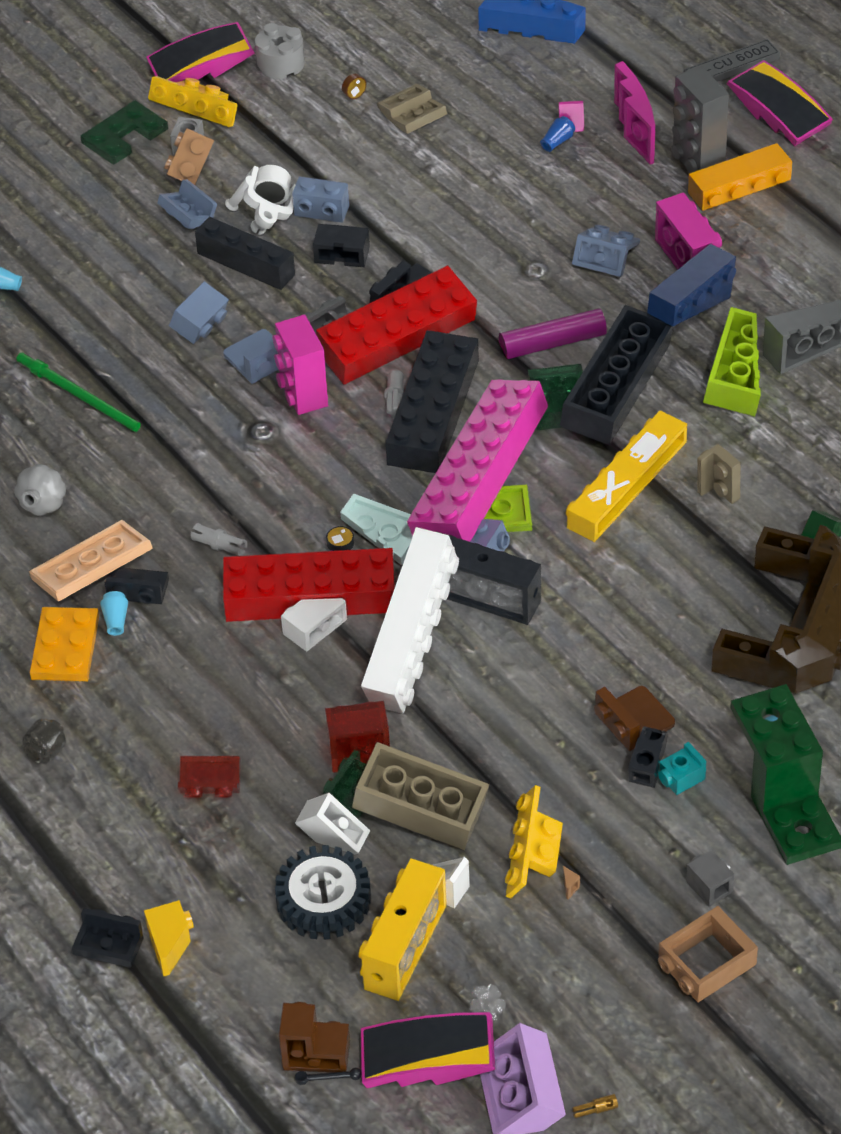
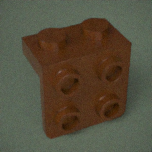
M638 686L618 698H615L606 687L595 692V714L629 752L635 749L637 739L640 737L644 726L662 731H668L675 726L674 717L645 686Z

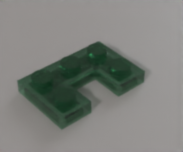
M134 100L80 135L81 143L115 165L132 153L131 145L121 138L135 130L151 141L168 130V121Z

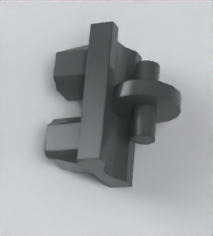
M339 296L332 301L327 300L321 304L319 309L312 313L307 312L304 314L315 334L316 329L348 314L344 297Z

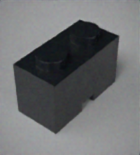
M318 223L313 241L314 263L334 265L336 261L344 262V266L365 268L370 248L369 228Z

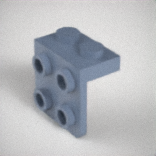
M261 329L224 350V357L251 384L278 370L274 355L278 354L273 343V335L266 329Z

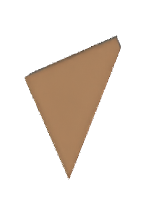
M563 866L566 898L569 900L580 888V876Z

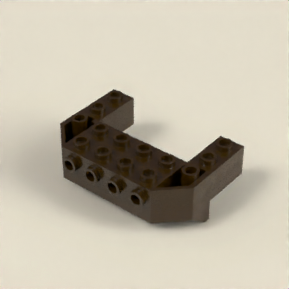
M823 525L819 526L815 539L764 526L756 544L754 569L807 582L806 588L791 625L780 624L773 642L721 628L713 647L712 672L771 688L787 684L791 693L797 694L831 681L835 670H841V538Z

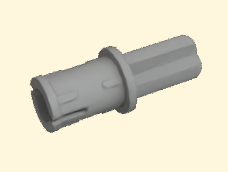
M399 370L388 372L387 388L384 391L386 413L390 414L392 418H395L405 391L403 389L404 374Z

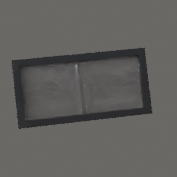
M449 535L451 543L455 547V553L459 558V564L456 573L450 576L448 582L450 584V591L447 600L529 625L541 603V564Z

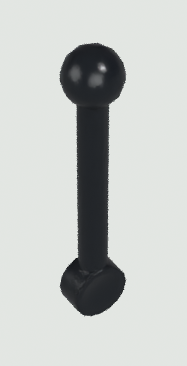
M352 1068L346 1072L307 1074L304 1071H299L295 1074V1081L298 1085H305L308 1081L338 1078L359 1080L362 1072L359 1068Z

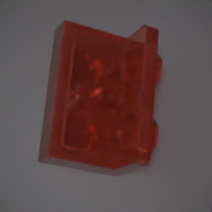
M180 756V782H178V790L180 793H185V797L201 798L203 793H215V797L230 798L232 793H240V756Z

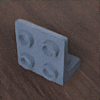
M595 225L578 234L572 264L621 277L624 274L628 250L639 245L640 239L633 237L634 234L631 232L619 231V233L609 231L610 228L607 226Z

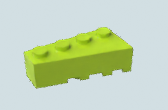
M733 307L730 308L703 403L755 417L761 396L759 388L760 371L758 370L759 351L757 350L756 313Z

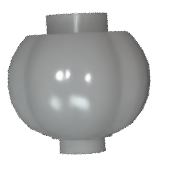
M37 464L20 472L17 477L14 493L19 501V505L25 511H29L37 516H43L61 507L66 493V486L59 472L46 465Z

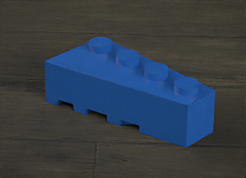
M484 0L478 8L479 31L487 32L488 28L498 29L500 34L508 35L509 31L522 33V37L532 38V36L542 35L544 40L575 44L585 31L586 7L564 0Z

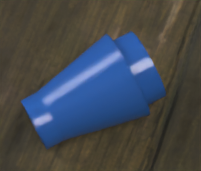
M565 116L556 118L544 138L540 141L541 146L546 151L551 152L555 147L573 137V132L576 129L575 125Z

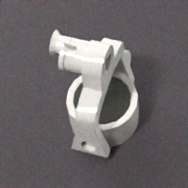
M265 165L258 168L254 166L232 197L225 201V205L228 209L236 211L238 210V204L244 199L250 207L256 209L255 220L250 225L254 233L260 229L258 235H262L266 229L273 226L277 219L287 220L293 213L292 193L295 184L290 189L291 176L282 167Z

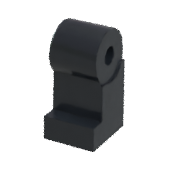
M646 726L643 727L628 767L629 782L655 788L660 761L667 744L668 732Z

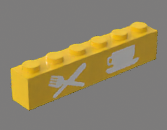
M661 410L653 418H649L643 429L637 435L635 434L631 437L628 445L622 451L616 453L613 461L607 467L601 469L598 477L591 484L585 486L582 494L576 501L570 502L566 509L567 529L595 542L684 446L687 441V423Z

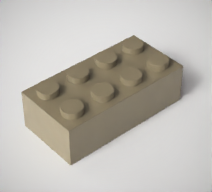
M377 742L355 789L352 808L465 850L485 804L489 784Z

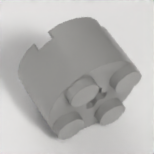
M269 23L256 36V64L264 76L272 79H285L287 74L294 72V75H296L303 69L305 64L303 38L299 28Z

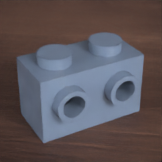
M306 177L298 178L292 193L294 216L343 223L349 208L348 183Z
M203 282L174 311L169 327L194 344L200 337L206 338L209 335L215 322L220 324L228 312L225 308L229 299L206 282Z

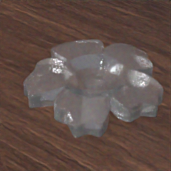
M490 984L487 988L484 985L481 987L475 986L473 991H471L475 998L471 1000L469 1008L472 1013L490 1012L492 1020L495 1021L497 1014H501L506 1008V1002L503 999H499L501 992L493 984Z

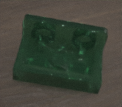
M354 750L349 758H343L334 779H328L323 788V794L330 793L359 819L363 812L352 808L355 789L367 764L360 761V752Z

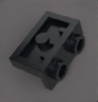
M119 567L112 571L111 577H106L104 582L106 593L118 591L122 592L125 598L131 602L162 605L169 582L168 572Z

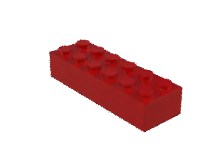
M447 265L316 329V336L324 349L325 362L342 384L345 385L420 348L427 330L450 333L474 321L477 299Z
M393 548L223 557V600L226 622L281 619V615L287 608L293 607L300 600L342 598L346 601L347 615L386 613L395 589Z

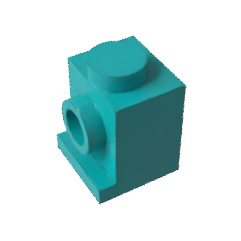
M690 742L684 744L683 749L660 761L659 779L665 787H670L678 795L706 779L707 761Z

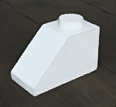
M342 598L300 600L293 607L287 608L281 615L283 635L307 652L347 620L346 601Z
M330 793L307 800L295 822L315 842L329 845V847L333 848L337 846L342 848V851H350L354 855L359 853L370 832L362 822Z

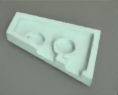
M353 494L340 512L341 520L378 548H393V559L402 565L413 537L407 523L411 514Z

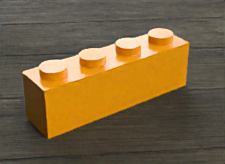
M775 143L690 173L688 177V194L700 209L704 211L791 180L792 160L779 144Z

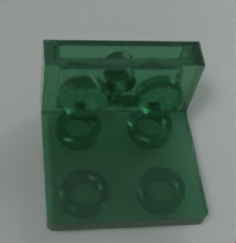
M581 364L528 370V381H540L548 404V408L536 427L537 430L563 428L560 427L563 403L583 373Z

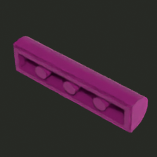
M598 308L499 333V343L506 358L511 359L606 335V320L602 310Z

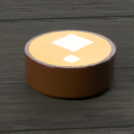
M356 73L346 77L342 84L343 94L350 99L359 98L366 90V80Z

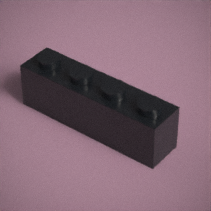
M210 216L195 230L197 254L279 290H282L295 276L294 252Z

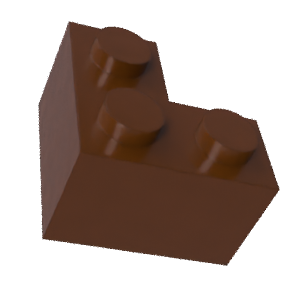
M305 1002L283 1003L279 1031L283 1070L325 1073L346 1072L350 1049L349 1024L337 1021L317 1022L315 1004H307Z

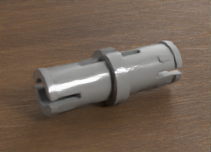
M199 523L195 524L192 528L202 533L198 534L191 531V539L193 541L208 544L213 550H225L237 556H243L245 553L244 550L236 547V545L247 548L246 539L228 535L225 530H214Z

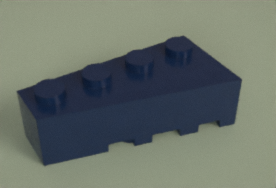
M709 244L649 292L647 313L671 326H675L731 298L733 278L736 274V256Z

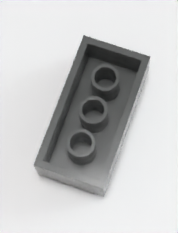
M702 66L676 75L674 87L675 103L673 107L674 126L672 127V153L674 157L686 166L689 173L726 161L729 93Z

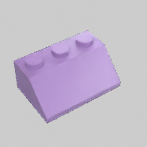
M521 1023L517 1024L494 1041L495 1070L480 1074L493 1134H528L544 1131L566 1115L547 1033Z

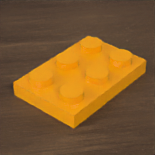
M42 607L30 669L31 680L88 682L99 622L98 608Z

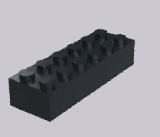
M624 305L563 403L560 427L610 445L670 346L673 326L653 317L647 312Z
M430 330L426 331L385 442L388 466L430 473L437 472L446 457L479 362L478 338Z

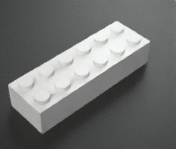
M415 528L361 684L372 706L404 714L406 705L410 706L414 697V689L412 688L415 679H419L422 674L423 662L421 661L424 652L428 653L432 644V636L430 635L433 626L439 624L441 602L446 600L449 595L450 584L448 582L451 574L456 573L459 564V558L455 553V547H453L449 535Z

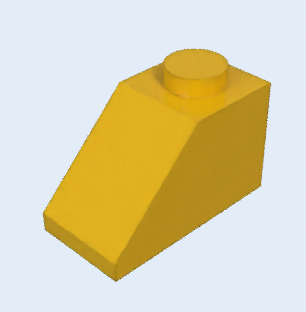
M180 900L144 910L147 930L163 977L170 975L191 942L189 929L194 928L189 910L183 911Z

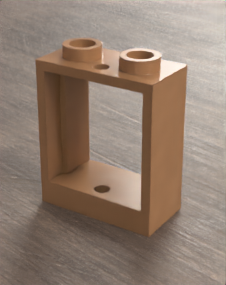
M716 906L660 942L658 962L665 973H671L678 981L681 990L685 994H690L697 1002H700L757 964L758 947L719 906ZM713 935L734 958L702 979H699L678 956Z

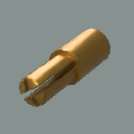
M615 1094L593 1099L592 1102L573 1107L572 1112L594 1106L592 1109L573 1114L575 1118L592 1113L598 1114L618 1108L617 1098Z

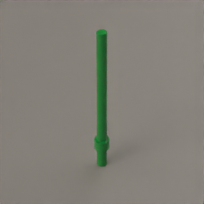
M23 352L17 355V362L29 368L32 374L39 378H46L130 430L137 432L140 429V422L51 370L45 362L40 359L34 360Z

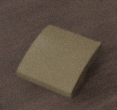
M415 84L377 103L378 108L385 117L406 134L447 115L446 106L433 100L430 90L419 84Z

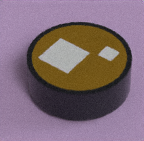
M344 526L330 529L326 535L328 549L330 551L351 550L354 546L352 530Z

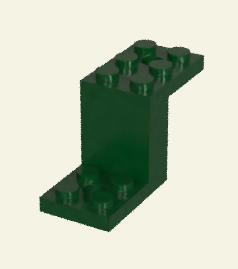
M787 684L731 700L730 709L754 752L751 798L786 865L841 849V835L819 797L823 749ZM765 715H774L778 719L769 721L763 719ZM804 826L809 828L810 832L802 834L796 831L795 828Z

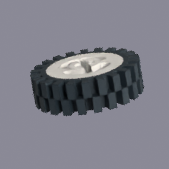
M322 845V853H317L316 846L309 847L310 855L306 856L303 849L298 851L297 860L290 856L287 859V866L282 864L279 869L280 875H277L275 879L276 904L282 921H287L288 928L292 931L297 927L298 934L303 937L307 930L310 931V939L316 940L318 932H323L324 940L331 939L330 931H335L337 938L344 936V927L349 932L355 929V922L359 925L363 922V914H368L369 904H371L370 877H368L366 867L362 866V861L359 858L354 860L353 853L347 851L343 856L342 848L335 846L333 853H330L329 845ZM319 881H324L327 903L322 904Z

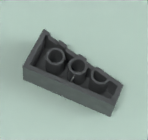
M841 300L765 317L763 356L780 374L841 347Z

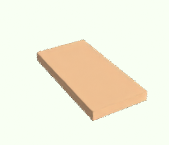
M120 520L30 570L29 574L36 584L59 602L153 548L150 540L125 521Z

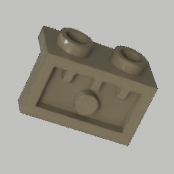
M720 444L703 451L697 458L698 493L703 496L714 489L720 497H724L733 504L740 499L741 462Z

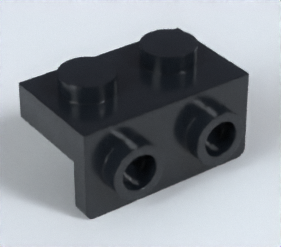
M83 908L81 912L82 925L72 946L73 955L132 968L144 939L141 921L131 916L110 914L101 909Z

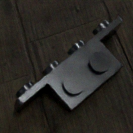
M403 260L396 267H391L380 282L377 281L372 285L369 290V304L432 272L418 263L411 267L410 264Z

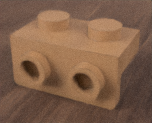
M186 128L185 133L179 132L174 146L178 147L175 156L169 155L164 167L168 170L166 176L180 181L188 179L195 185L214 140Z

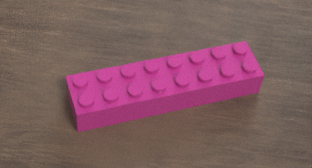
M491 380L407 520L412 536L417 527L471 541L482 519L487 514L548 408L540 381Z

